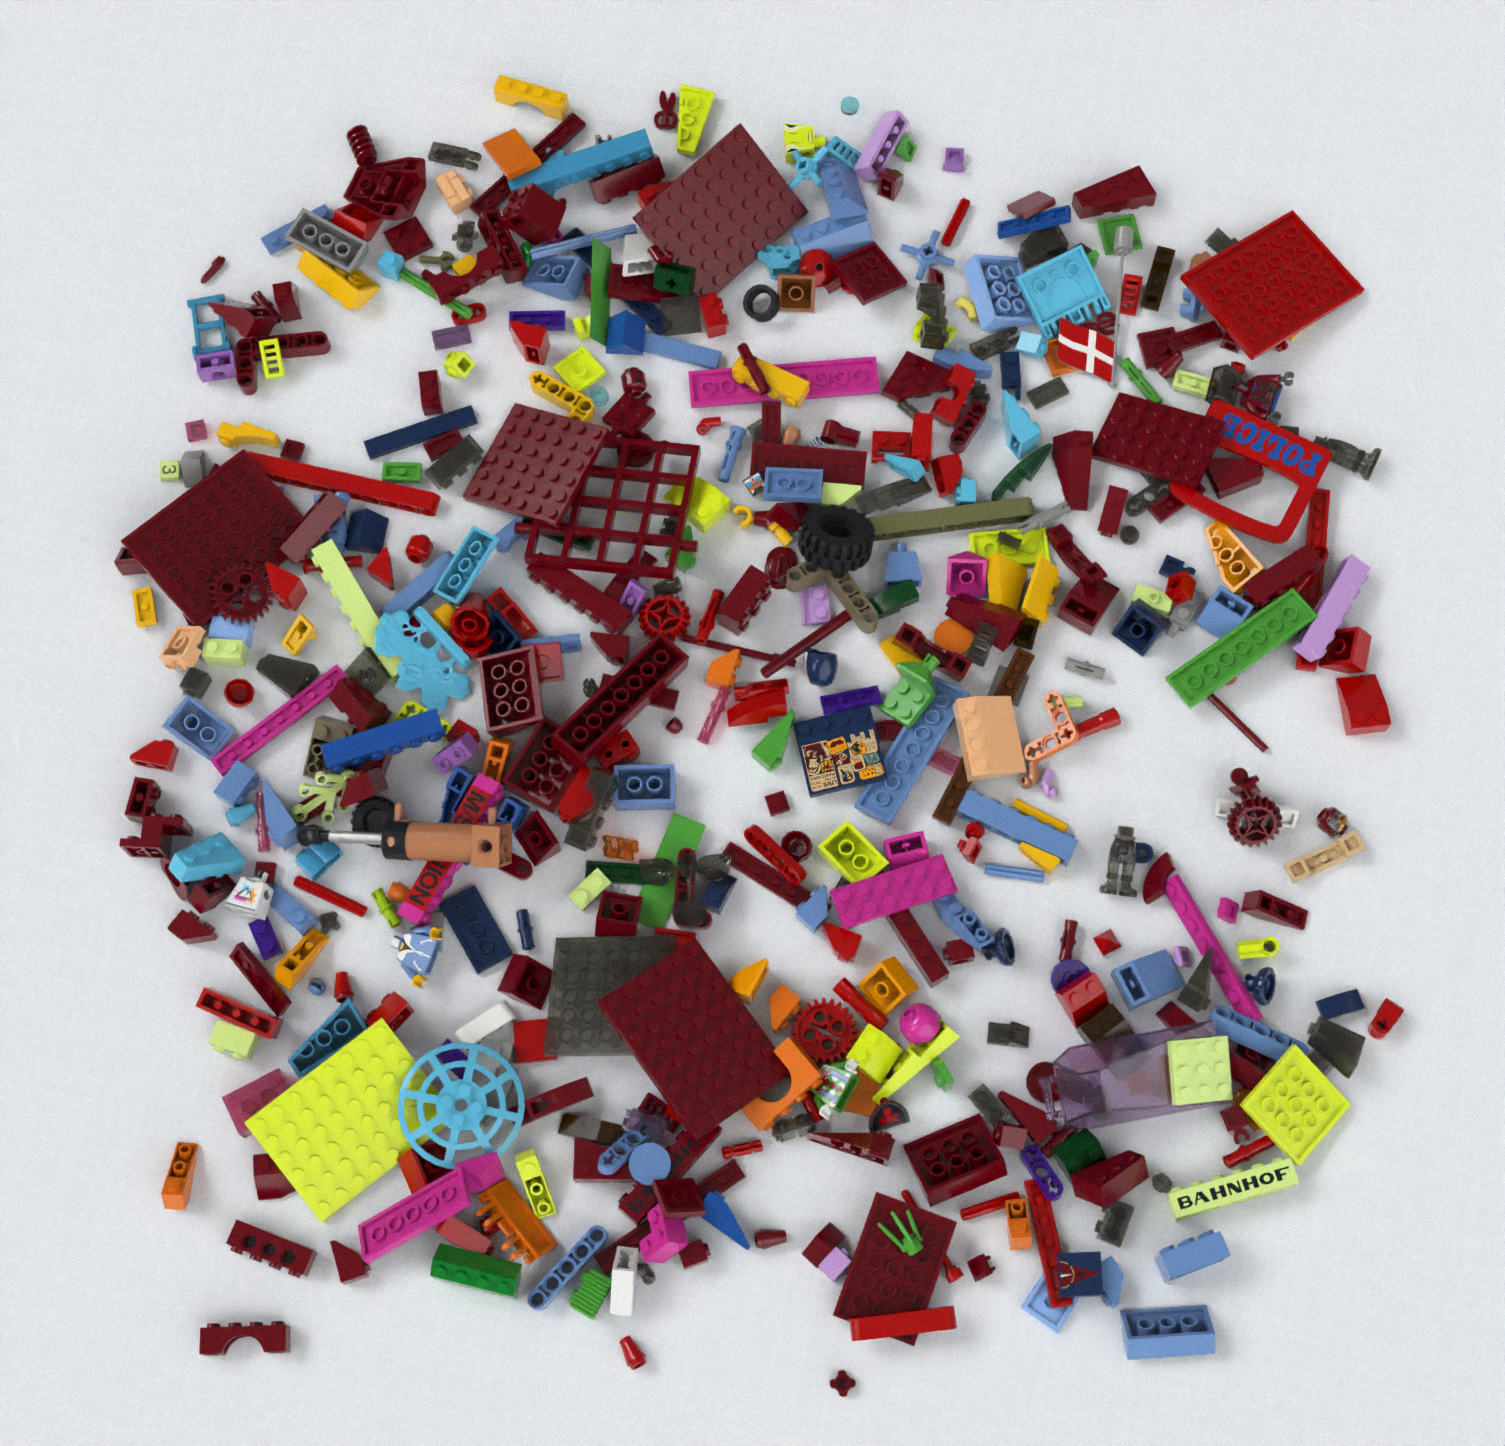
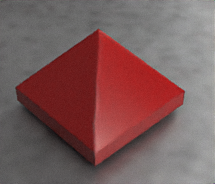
M1111 929L1093 938L1103 956L1121 947Z

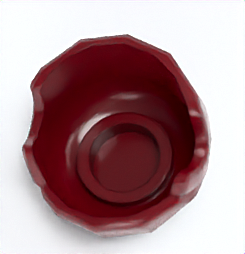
M794 830L786 833L781 840L780 847L797 862L807 860L812 854L813 844L805 833Z

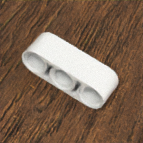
M503 1001L461 1027L455 1034L460 1042L480 1045L513 1024L517 1017L507 1001Z

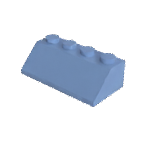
M824 158L817 163L820 170L818 176L824 182L821 188L831 219L836 220L868 214V209L854 170L837 158Z
M865 215L836 220L828 217L792 231V243L799 247L800 259L808 251L820 249L829 253L834 260L874 242ZM820 264L816 265V269L821 267Z
M1206 1305L1123 1310L1120 1312L1123 1341L1128 1360L1214 1354L1215 1332Z

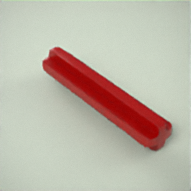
M962 198L941 239L942 245L947 247L951 245L970 206L968 199Z
M1016 1191L961 1209V1219L966 1221L1005 1208V1200L1021 1199L1020 1194Z

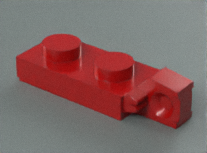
M787 679L752 682L748 683V686L734 687L735 701H745L761 694L785 690V694H789Z

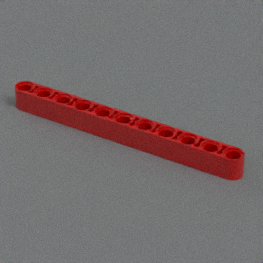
M246 451L271 481L319 492L331 491L333 494L346 492L350 495V499L427 516H436L441 500L440 495L434 492Z

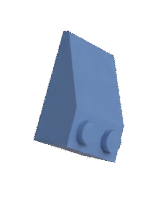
M550 255L534 259L522 285L561 300L576 301L585 283L582 276L589 274L590 269L581 257Z
M189 695L183 697L161 726L209 761L221 751L236 731Z
M265 779L262 781L266 825L270 829L267 831V834L277 847L281 845L284 850H287L298 843L296 834L299 827Z

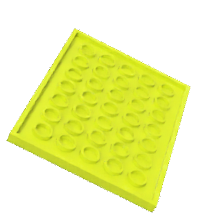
M382 1017L244 1122L321 1223L397 1165V1159L410 1149H413L406 1140L400 1126L398 1098L403 1080L416 1062ZM420 1067L410 1080L407 1087L408 1090L419 1092L427 1078ZM430 1083L426 1093L438 1095V1090ZM405 1098L404 1115L407 1127L411 1133L421 1126L417 1115V1100ZM423 1101V1112L426 1122L437 1116L436 1104ZM441 1123L431 1130L436 1134L440 1130H442L445 1127V1125ZM425 1133L415 1141L421 1146L430 1137Z

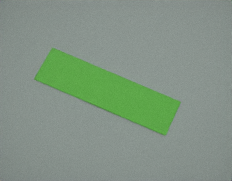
M592 237L590 338L606 347L608 318H610L608 287L611 248Z
M673 814L652 865L667 867L665 886L643 884L639 894L640 897H643L639 923L653 929L664 927L674 903L678 853L683 848H691L695 852L706 825L679 814ZM686 854V857L683 859L686 863L685 868H689L688 861L692 858L690 854ZM662 869L649 870L650 876L646 880H662ZM683 874V875L681 876V878H680V881H681V882H683L684 877H685L686 874Z

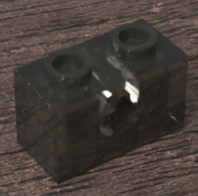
M1229 364L1214 367L1205 401L1211 405L1214 400H1222L1235 406L1238 391L1235 390V385L1242 378V374Z

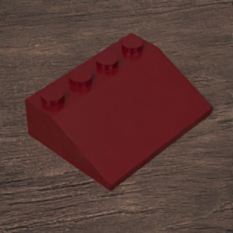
M534 645L478 658L487 733L492 737L509 736L544 721Z
M544 715V721L539 722L503 778L501 785L514 795L553 814L580 769L551 745L552 733L561 725Z
M980 1113L903 1145L913 1172L930 1207L1008 1175L1005 1160Z

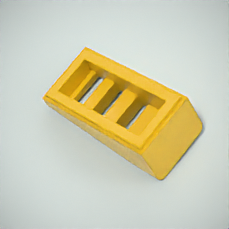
M1024 842L1019 845V852L1048 875L1060 864L1061 859Z

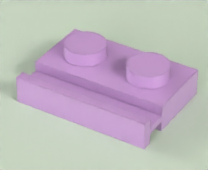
M828 585L811 586L800 591L803 626L824 625L831 620Z

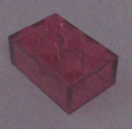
M277 1068L222 1097L238 1134L243 1138L252 1135V1132L244 1122L291 1087L281 1069Z

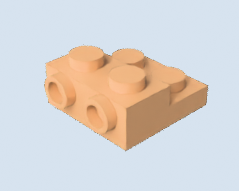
M177 626L159 659L171 670H175L178 667L186 671L188 667H193L198 662L202 652L197 645L201 643L206 630L201 626Z

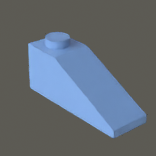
M276 882L271 886L274 893L270 906L304 937L318 924V921Z

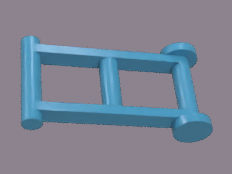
M224 294L187 300L188 308L191 307L196 341V346L192 347V353L195 361L196 355L232 350L231 342L226 337L224 318L219 316V320L198 324L196 306L206 305L208 302L225 301ZM220 328L222 345L202 349L199 331Z

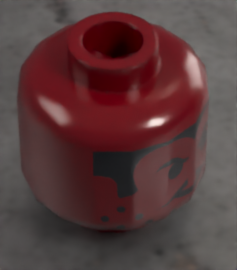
M627 368L621 375L622 387L625 393L632 397H637L646 390L645 373L639 370V368Z

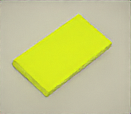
M1041 527L1038 530L1033 529L1024 535L1019 533L1023 529L1019 531L1018 529L972 532L968 535L970 552L985 558L988 555L1001 553L1023 567L1035 566L1038 555L1043 556L1050 562L1046 527Z

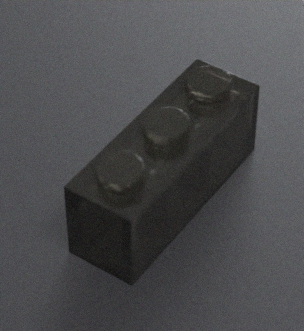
M468 434L431 465L424 474L439 491L443 487L447 489L454 483L453 479L457 475L462 477L468 471L467 467L471 463L476 465L483 459L481 455L484 450Z

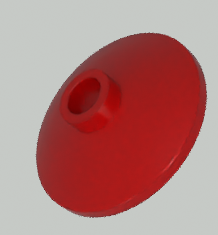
M810 250L800 260L799 273L816 275V287L824 286L834 277L835 271L830 266L833 258L824 250ZM817 264H820L822 267L820 271L816 269Z

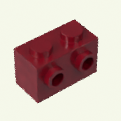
M140 777L134 778L124 814L130 821L143 823V816H150V814L156 813L155 805L156 801L160 799L161 788L155 780Z

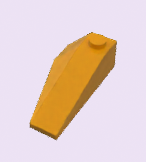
M1215 520L1204 531L1218 566L1220 577L1232 593H1243V585L1264 572L1265 568L1227 525Z

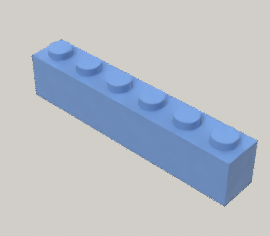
M967 789L956 816L971 823L979 822L984 829L1018 845L1024 842L1061 859V865L1067 867L1078 843L1074 835L1067 832H1059L1053 825H1044L1031 815L1025 816L1020 814V811L1014 807L1007 808L994 798L988 799L977 790L971 791Z

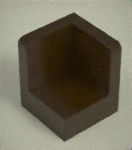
M1026 617L1015 636L1013 645L1032 650L1040 621Z

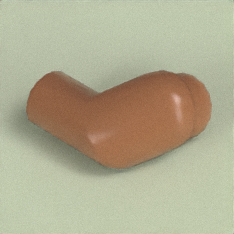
M1029 762V773L1024 778H1020L1019 783L1024 789L1031 788L1038 782V762Z

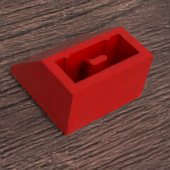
M510 320L509 326L513 342L526 362L545 365L550 348L547 328L538 324L530 325L523 321Z

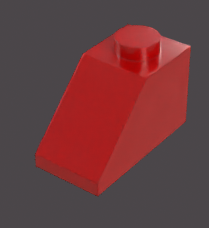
M959 453L941 456L930 461L939 498L952 494L963 473V463Z
M162 739V741L154 740L131 754L129 759L134 765L173 772L179 749L173 741Z
M823 922L822 930L834 956H837V959L841 962L849 963L850 961L854 963L862 942V935Z

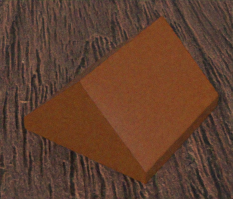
M778 273L777 294L780 297L781 303L779 311L814 312L816 275Z

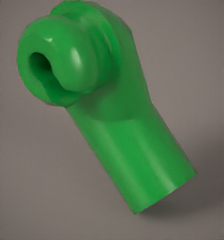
M524 242L520 249L528 268H530L532 262L530 249L533 246L530 242Z

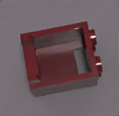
M534 183L510 192L508 203L501 213L500 223L535 246L555 238L567 208V201L565 198L557 201Z

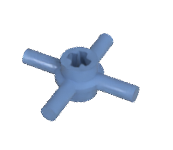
M933 230L929 243L923 244L919 249L905 244L901 245L900 251L917 257L920 266L915 278L919 281H922L927 267L933 266L936 262L951 267L954 266L955 260L939 255L935 247L940 232L937 230Z

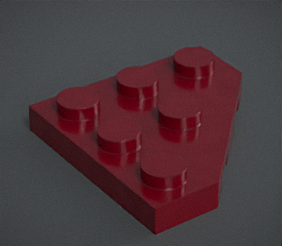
M906 351L883 388L881 395L900 403L913 397L918 399L931 396V393L949 392L950 387L943 383L949 369L910 351Z

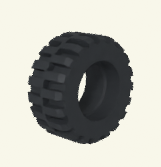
M836 505L816 507L809 511L802 520L798 540L799 551L807 562H811L815 567H820L821 570H831L834 573L838 571L847 573L849 570L853 572L863 567L869 561L875 529L871 521L855 509H848L846 506L838 507Z

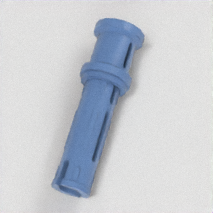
M736 425L730 427V437L725 443L726 453L717 478L722 483H729L737 453L742 449L741 442L747 432L743 427Z

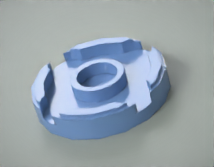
M647 1142L639 1145L629 1157L628 1168L630 1174L642 1185L652 1186L654 1180L665 1179L670 1171L671 1160L669 1154L662 1146L656 1143Z

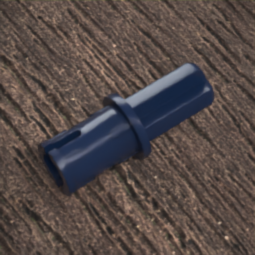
M520 909L516 912L519 926L517 932L520 933L522 950H531L535 948L532 935L534 929L530 924L528 910Z

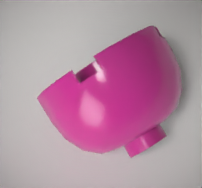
M924 1003L913 1004L905 1009L901 1015L899 1022L900 1031L912 1045L921 1046L918 1043L923 1041L928 1043L938 1033L941 1026L938 1023L941 1015L930 1005Z

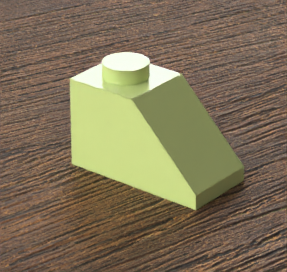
M823 482L821 506L836 505L838 507L846 506L847 508L861 497L862 486Z

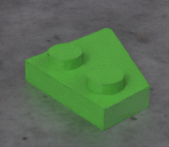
M937 1056L929 1064L935 1074L933 1078L937 1087H942L944 1092L952 1088L954 1079L945 1063Z

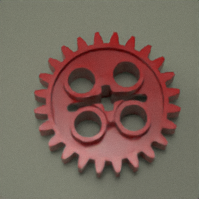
M825 998L822 999L821 1004L814 999V1006L807 1002L808 1009L800 1008L802 1015L795 1014L798 1022H792V1026L796 1029L791 1030V1034L796 1036L794 1039L810 1058H814L816 1065L819 1064L820 1060H822L823 1065H827V1060H830L833 1064L835 1063V1058L842 1062L841 1055L847 1056V1049H852L853 1047L851 1042L857 1041L853 1034H857L858 1029L852 1028L857 1025V1022L850 1021L854 1017L853 1013L847 1014L849 1011L848 1007L841 1009V1002L835 1006L833 999L830 1000L829 1004ZM825 1014L826 1018L823 1022H816V1016ZM811 1022L822 1030H826L827 1028L828 1032L831 1035L838 1037L841 1040L836 1041L831 1036L825 1033L822 1036L819 1029L809 1026L808 1024ZM836 1024L844 1025L841 1032L833 1031ZM808 1032L816 1033L813 1040L805 1039ZM830 1041L834 1043L832 1049H823V1045L826 1042Z

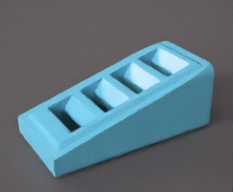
M834 136L827 145L829 151L825 154L829 158H837L852 169H854L861 156L860 152L837 136ZM857 158L856 162L853 164V159Z
M891 454L884 456L890 469L914 482H917L925 474V469L918 460Z

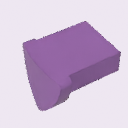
M946 147L943 171H965L963 164L964 148Z

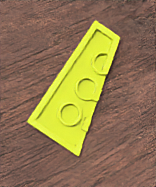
M680 84L677 135L678 153L695 156L715 98V92Z

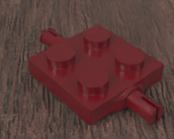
M645 392L640 399L624 393L602 417L603 423L612 428L610 437H616L620 434L634 439L655 416V409L646 405L652 398L648 392Z

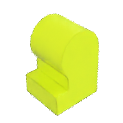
M590 315L582 319L580 317L574 318V329L579 342L590 338Z

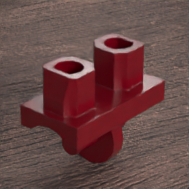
M1236 768L1231 772L1230 779L1235 784V786L1229 788L1231 793L1237 792L1240 798L1244 797L1247 799L1249 794L1254 797L1261 792L1256 785V782L1259 781L1257 775L1248 777L1247 771L1243 768Z

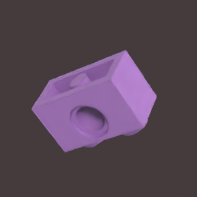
M233 350L195 356L197 373L202 383L237 377L236 356Z
M466 732L439 751L432 759V762L444 776L470 758L480 746L472 735Z

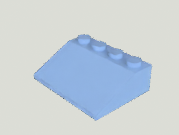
M974 254L963 268L982 331L998 332L1037 324L1015 280L1017 276L1025 273L1020 257Z

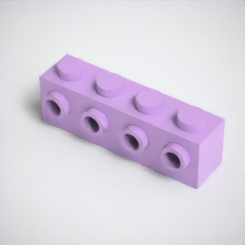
M899 110L883 113L853 169L864 182L878 179L879 173L885 169L909 124L908 119Z

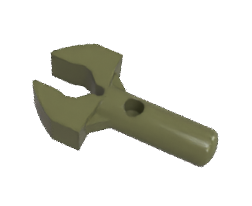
M443 251L439 257L420 256L419 258L420 263L439 264L441 271H448L453 268V262L446 263V260L455 261L453 254L449 251Z

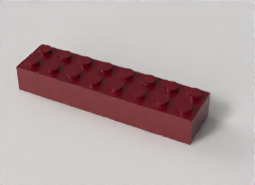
M658 633L552 733L551 745L581 770L687 668L689 656L662 633Z

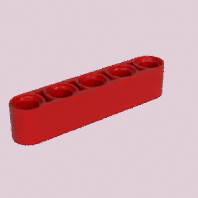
M954 1306L849 1319L852 1341L957 1328Z

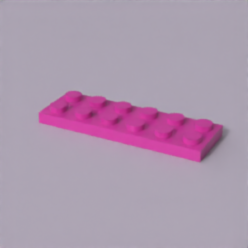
M941 854L832 889L829 894L842 926L846 930L958 892V889L945 858Z
M461 1166L359 1224L358 1231L363 1261L367 1264L371 1263L472 1205L466 1169Z

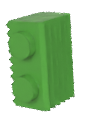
M593 1268L589 1271L585 1270L580 1279L582 1284L579 1290L575 1289L569 1298L571 1302L569 1306L593 1320L611 1290L612 1279Z

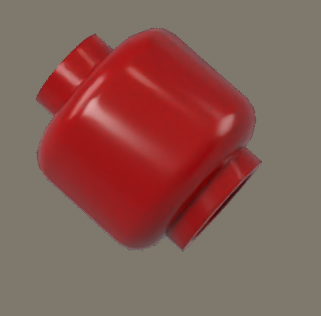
M426 535L412 536L405 549L407 558L415 564L428 561L433 550V544Z

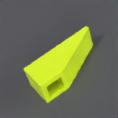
M535 1148L516 1154L515 1162L535 1215L538 1219L557 1213Z

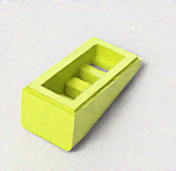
M278 338L259 341L266 379L285 376L286 372ZM275 345V348L265 350L264 346ZM276 352L277 355L267 357L266 353ZM270 360H278V363L268 364ZM279 367V371L270 372V368Z

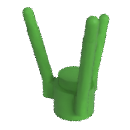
M906 1210L913 1233L909 1234L896 1213L891 1211L892 1217L905 1236L902 1242L882 1223L879 1222L877 1225L900 1247L903 1253L907 1252L909 1256H912L924 1246L921 1243L923 1239L917 1230L911 1212Z

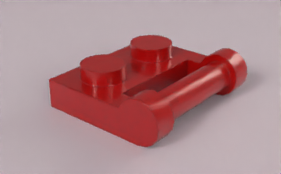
M873 431L871 463H877V461L886 462L884 457L886 454H877L878 451L904 453V455L896 456L910 458L911 432Z

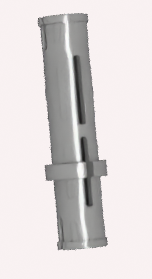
M1064 501L1038 515L1034 514L1030 519L1017 524L1018 531L1023 529L1019 532L1021 535L1033 529L1038 530L1042 525L1071 511L1070 506L1064 507L1068 505Z

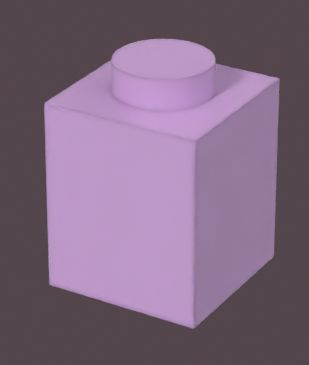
M835 1247L819 1264L818 1268L835 1282L851 1264L852 1261L849 1259L851 1255L844 1248L841 1247L839 1250Z

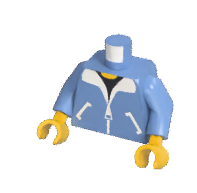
M426 925L414 928L412 932H406L404 938L396 935L393 937L391 947L399 950L397 960L401 962V967L412 980L413 986L423 989L422 981H428V978L424 976L431 974L443 941L439 933L444 931V928Z

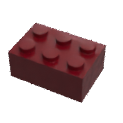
M750 565L719 607V625L737 636L741 632H745L750 625V619L758 615L761 609L760 605L763 601L767 602L772 594L770 576Z

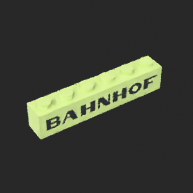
M1279 1157L1273 1159L1272 1164L1264 1165V1163H1258L1251 1166V1170L1244 1171L1241 1168L1232 1171V1175L1227 1177L1220 1174L1212 1177V1181L1206 1183L1200 1180L1191 1183L1189 1188L1183 1189V1186L1171 1189V1193L1167 1195V1200L1174 1220H1182L1296 1187L1300 1182L1291 1158Z

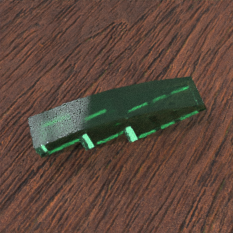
M1052 444L1044 445L1019 462L994 489L991 500H1000L1007 489L1014 493L1024 478L1031 482L1051 453Z

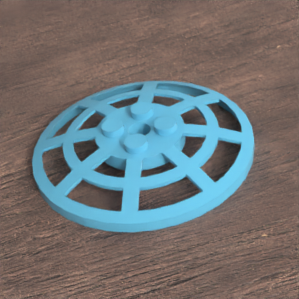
M467 1042L439 1046L418 1059L404 1078L398 1098V1118L408 1143L425 1160L446 1169H456V1164L452 1163L455 1150H469L481 1145L486 1154L496 1151L498 1157L503 1154L513 1143L520 1130L525 1109L521 1082L508 1061L488 1047ZM451 1049H470L467 1061H453L441 1065L435 1056ZM478 1051L495 1058L505 1067L507 1072L496 1078L490 1070L476 1063ZM428 1060L434 1071L425 1079L419 1092L408 1090L407 1087L414 1073ZM456 1067H466L464 1077L460 1080L451 1081L445 1072ZM474 1069L486 1075L491 1081L480 1088L471 1081ZM438 1076L444 1087L438 1095L426 1093L430 1083ZM511 1078L518 1094V1113L505 1110L506 1100L501 1085ZM495 1088L499 1096V1109L488 1107L485 1097L487 1093ZM405 1098L417 1100V1115L421 1126L411 1133L407 1127L404 1115ZM464 1099L467 1102L468 1107L465 1111H458L455 1108L457 1100ZM423 1101L436 1104L437 1116L426 1122L423 1112ZM484 1116L497 1117L493 1127L487 1134H484L479 1126ZM503 1119L515 1121L514 1128L508 1139L495 1151L488 1140L498 1131ZM443 1123L451 1129L449 1141L438 1137L431 1129ZM470 1129L478 1139L470 1143H457L459 1132ZM426 1133L435 1143L447 1148L444 1161L428 1154L415 1140Z

